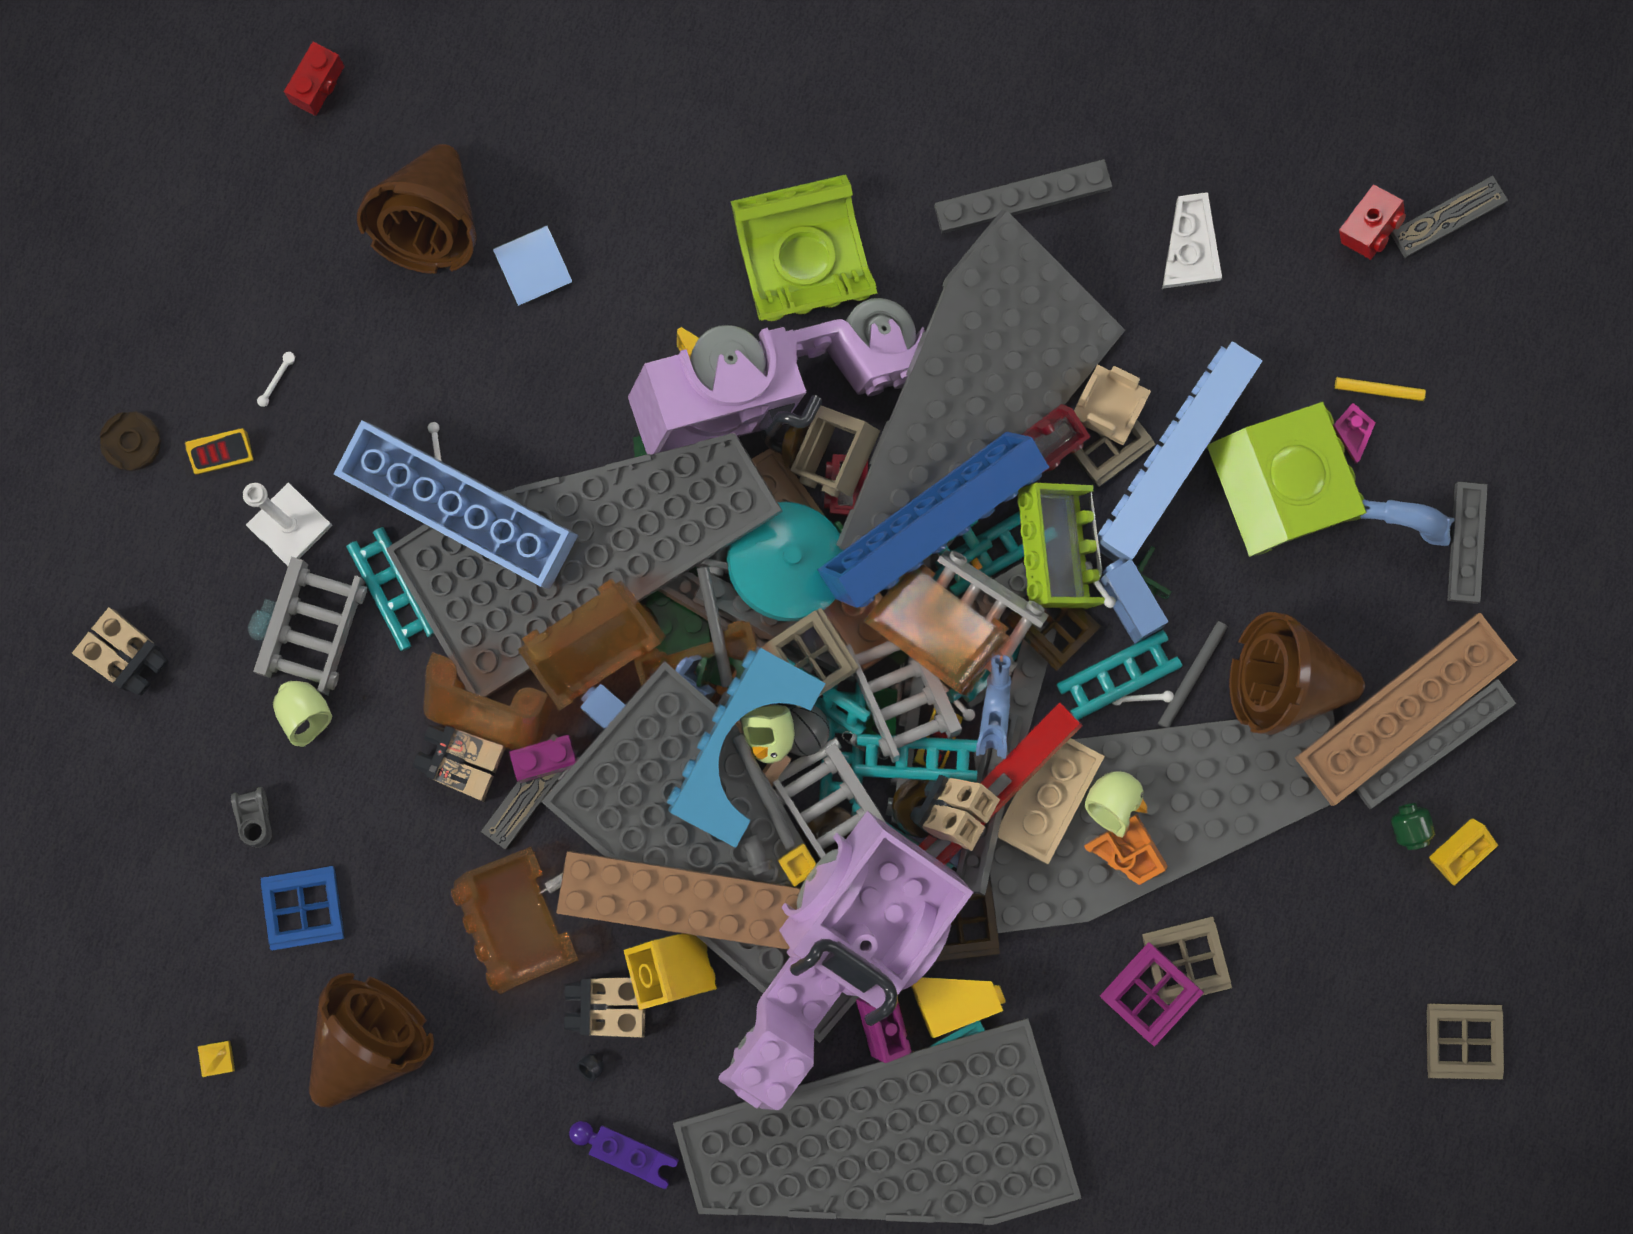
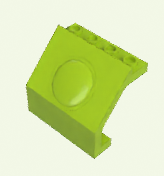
M846 175L731 201L738 239L759 320L775 321L781 319L783 315L792 313L805 314L813 308L822 306L835 307L843 301L851 299L857 301L865 300L870 295L877 294L876 283L869 271L855 220L851 199L853 194L851 184Z
M1324 402L1243 428L1207 445L1249 556L1264 554L1271 551V548L1339 523L1361 519L1360 516L1367 513L1362 502L1365 499L1358 492L1355 484V473L1352 467L1347 464L1344 456V445L1340 438L1336 436L1333 428V417L1325 408Z

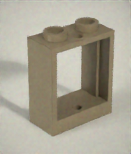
M820 406L790 471L800 476L799 482L815 489L818 484L823 486L821 491L838 498L840 493L852 497L880 430L865 421ZM836 427L855 434V437L838 476L833 481L817 475L815 472Z

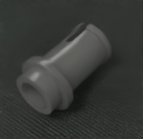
M758 833L740 840L750 864L748 869L752 870L754 875L771 869L769 863L772 860L771 858L767 859Z

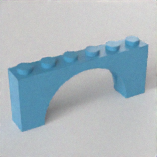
M758 646L755 652L749 650L741 665L745 668L740 679L735 677L727 690V694L731 696L725 706L721 704L718 706L712 717V721L715 722L710 734L705 731L697 745L700 752L696 760L690 759L682 772V776L686 777L680 788L674 787L667 800V803L670 804L668 809L670 813L735 848L751 820L730 803L721 785L719 756L726 735L741 717L761 706L787 703L801 706L811 711L825 685L819 679Z

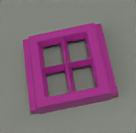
M1148 942L1100 997L1155 1047L1204 992L1163 953ZM1155 961L1167 973L1151 990L1139 978ZM1172 977L1184 990L1170 1005H1167L1157 993ZM1136 983L1147 995L1131 1011L1120 999ZM1153 999L1164 1011L1149 1027L1137 1014Z

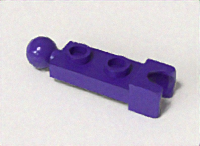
M578 1121L571 1126L569 1131L570 1139L574 1144L583 1146L589 1143L592 1145L589 1155L663 1189H667L669 1181L659 1174V1168L662 1165L675 1167L679 1162V1159L669 1154L658 1151L603 1125L597 1134L593 1132V1128L589 1123Z

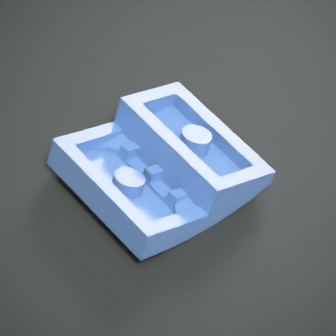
M544 226L493 249L518 306L572 282L548 226Z

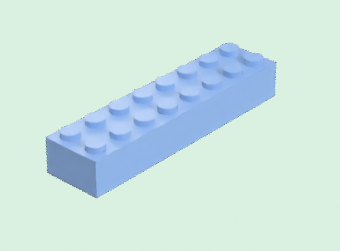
M1233 341L1227 349L1221 346L1207 367L1212 372L1205 371L1192 390V393L1196 395L1195 398L1189 395L1175 417L1179 418L1180 421L1176 422L1173 420L1159 440L1164 445L1161 447L1157 444L1144 463V466L1148 468L1145 472L1140 469L1127 490L1132 492L1130 497L1124 494L1111 513L1116 517L1115 520L1111 521L1108 519L1098 533L1100 553L1114 562L1122 559L1123 563L1130 559L1133 560L1262 363L1261 359Z
M362 420L334 472V475L540 587L551 588L578 537L574 532L375 425Z

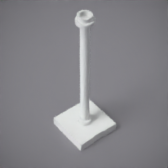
M251 483L243 491V499L249 506L261 508L246 526L260 540L265 542L287 566L291 556L300 559L332 526L289 483L271 500L268 498L266 488L259 483Z

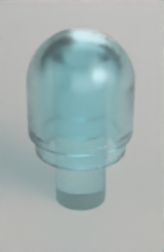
M266 598L262 609H256L255 613L252 614L248 624V633L253 639L264 640L276 605L275 601Z

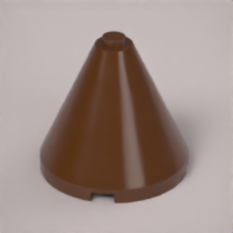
M447 144L435 145L373 187L363 197L357 212V224L361 234H364L366 231L373 240L371 247L381 256L401 267L430 274H436L438 268L451 266V272L464 266L471 258L476 245V230L460 156L452 146Z
M1266 612L1252 620L1238 641L1244 644L1240 659L1232 658L1229 679L1232 707L1238 721L1241 724L1248 725L1251 728L1250 732L1273 735L1356 701L1365 689L1363 677L1355 668L1294 617L1283 613Z
M343 973L330 979L322 990L318 1003L309 1083V1094L316 1105L320 1107H333L420 1068L432 1053L434 1046L433 1034L429 1033L427 1036L422 1027L427 1020L408 998L390 985L370 976L365 982L353 980L354 973Z

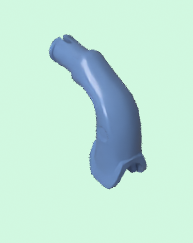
M1388 500L1387 502L1362 501L1367 513L1361 515V519L1385 520L1388 524H1398L1413 528L1420 532L1426 542L1433 545L1448 546L1451 541L1450 526L1454 522V518L1442 514L1433 507L1395 500Z
M995 655L991 659V674L987 678V689L980 735L976 746V756L984 755L988 748H994L997 750V756L1006 759L1012 681L1009 676L1011 659L1003 655V662H1000V655Z

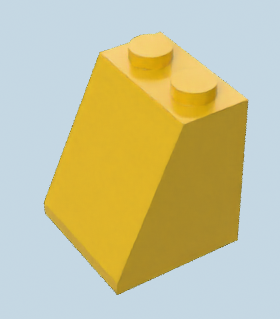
M682 933L624 950L639 1010L716 989L715 973L709 963L707 945L696 935Z
M922 977L911 986L932 1038L1002 1012L1001 1004L1006 1003L1000 986H993L991 981Z

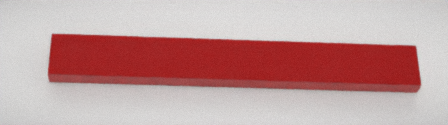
M1061 703L980 783L988 789L1003 773L1012 780L997 796L1000 801L990 819L1083 726ZM928 835L918 846L926 851L937 839ZM951 842L936 859L946 865L962 846Z

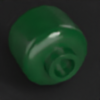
M1416 803L1400 806L1398 808L1399 812L1391 819L1398 844L1406 846L1407 850H1416L1430 845V840L1435 836V829L1429 810L1417 807Z

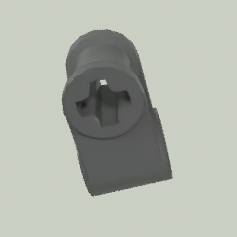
M259 787L255 792L241 795L237 792L232 793V808L236 817L240 839L245 844L255 848L266 846L272 838V830L264 788ZM260 825L262 829L260 838L251 841L249 837L250 829Z

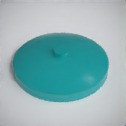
M778 502L783 510L782 513L729 545L727 554L728 572L738 595L753 610L763 616L779 621H800L815 610L817 611L820 608L825 610L835 600V597L817 569L843 551L836 545L840 533L824 515L813 508L798 503Z

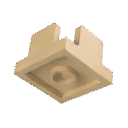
M1097 364L1074 412L1083 426L1124 445L1151 391L1138 385L1140 378L1116 366H1113L1110 371Z

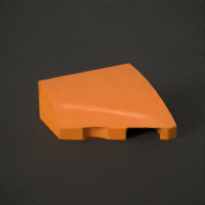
M1135 814L1129 818V830L1123 837H1118L1108 830L1086 843L1084 847L1088 852L1095 853L1107 861L1109 866L1115 870L1122 871L1130 880L1141 885L1166 871L1168 865L1139 816Z

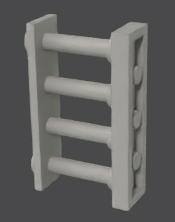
M946 549L937 560L945 568L926 599L921 601L915 599L906 610L904 616L908 619L912 618L914 623L990 672L992 657L1000 655V662H1003V655L1008 656L1011 659L1010 676L1017 666V663L1012 658L1014 651L1032 623L1041 628L1049 615L1044 612V608L1038 603L1024 600L967 563L966 557L959 552H950ZM958 574L971 584L951 616L944 617L936 611L935 606L954 575ZM983 590L995 598L996 602L977 632L971 634L961 628V621L980 591ZM1006 607H1009L1020 614L1022 618L1003 648L996 650L987 644L986 639Z
M291 556L253 672L271 678L272 673H276L279 670L319 682L317 691L328 695L330 689L334 690L339 678V673L336 672L358 603L362 604L364 602L367 587L364 586V580L358 576H354L352 585L312 574L307 569L308 564L304 560ZM307 584L347 596L343 613H337L301 602V599L298 598L301 586L305 587ZM299 613L338 625L333 643L291 630V627L288 626L291 616ZM291 642L329 654L324 671L282 659V656L279 655L282 643Z
M912 618L901 623V633L897 634L898 637L856 655L851 644L846 646L860 667L853 674L882 739L878 740L881 751L885 757L890 755L893 763L899 760L900 754L897 748L938 731L941 733L946 732L948 738L951 739L960 735L962 730ZM900 649L904 651L909 650L913 659L910 661V665L867 682L861 665ZM910 677H921L925 685L921 693L879 709L873 693ZM926 703L934 705L938 714L934 716L935 720L897 736H891L885 723L886 720Z
M836 743L825 749L827 757L823 759L824 762L789 785L783 788L778 779L773 782L776 788L774 791L782 805H787L820 859L826 855L823 850L836 842L833 836L838 833L844 837L852 832L867 811L886 823ZM838 772L843 780V783L839 785L840 789L802 813H799L790 798L827 774L832 773L833 775ZM854 798L860 809L856 810L857 814L816 839L807 823L845 799L851 800Z

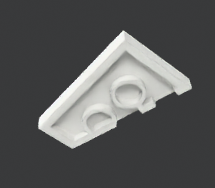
M1208 192L1179 196L1177 199L1162 289L1214 282L1222 279Z

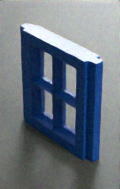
M334 866L261 878L267 933L271 951L344 939ZM326 885L328 901L305 905L303 888ZM297 889L299 906L276 909L274 893ZM329 907L331 924L308 927L306 911ZM300 912L302 929L279 932L277 915Z

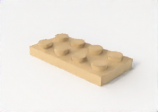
M1070 738L1014 795L1001 820L998 839L1048 865L1105 756Z

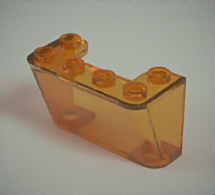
M532 847L462 874L454 881V888L451 889V895L455 904L461 906L465 915L463 917L464 927L468 934L472 933L477 944L474 946L476 956L480 962H484L488 971L486 974L487 983L492 991L497 990L499 994H503L578 961L567 932L558 935L536 880L543 874Z

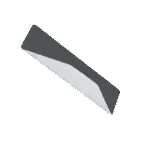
M1090 492L1088 498L1089 509L1094 513L1092 492ZM1094 514V520L1091 522L1093 531V539L1096 541L1097 550L1095 551L1100 580L1102 574V566Z

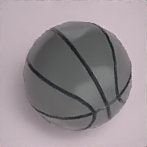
M791 705L788 709H790L793 719L795 736L790 753L803 757L819 752L827 743L830 733L829 721L826 715L815 705H813L811 711L804 707L798 709L796 705Z

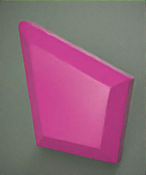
M1352 403L1335 422L1333 428L1353 461L1358 463L1376 422Z

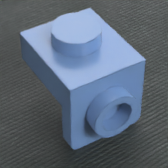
M695 655L683 658L675 671L710 700L716 691L708 684L703 687H697L698 676L693 673L702 657Z

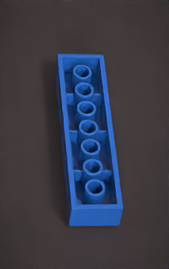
M1005 432L817 570L835 599L856 608L865 607L874 601L875 595L881 590L895 586L899 582V577L907 571L911 572L918 569L923 564V560L930 554H936L944 550L949 540L955 536L958 537L967 533L971 529L970 525L975 521L990 516L995 511L994 507L998 504L1009 501L1017 496L1018 490L1024 485L1032 484L1042 477L1041 473L1049 468L1032 437Z

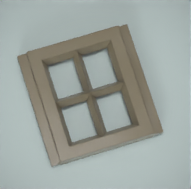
M1136 420L1131 430L1137 439L1121 451L1117 449L1109 438L1099 434L1101 438L1085 450L1081 448L1077 452L1072 453L1098 487L1155 446L1151 436L1138 420ZM1064 424L1055 432L1061 438L1070 430ZM1105 442L1115 455L1097 468L1088 457V454Z
M822 608L813 611L761 647L789 663L781 647L795 639L805 658L793 666L801 668L808 662L810 663L820 681L825 683L819 696L860 668ZM814 626L825 645L810 653L799 635ZM829 650L839 669L825 677L814 658Z
M1213 917L1142 934L1144 946L1148 942L1156 948L1179 943L1183 959L1173 961L1172 963L1177 967L1185 965L1187 976L1204 992L1201 996L1232 988ZM1207 936L1211 952L1189 957L1185 941ZM1213 958L1217 974L1195 980L1191 963ZM1154 961L1150 969L1154 985L1156 986L1164 977L1163 969ZM1165 984L1158 991L1157 995L1166 1004H1171L1184 988L1180 984L1168 987Z
M1427 1004L1428 1078L1503 1079L1502 1005ZM1439 1021H1462V1038H1439ZM1468 1021L1491 1022V1039L1468 1038ZM1439 1044H1461L1462 1062L1439 1061ZM1468 1045H1491V1062H1468Z

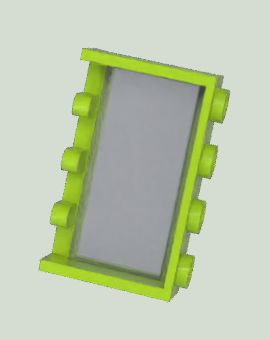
M1034 483L1018 490L1021 536L1023 539L1024 565L1027 577V595L1029 600L1038 603L1044 608L1088 609L1104 604L1105 597H1090L1088 584L1099 581V570H1086L1085 555L1095 552L1097 545L1095 540H1083L1082 525L1091 523L1094 520V513L1090 510L1080 511L1079 496L1092 492L1093 485Z

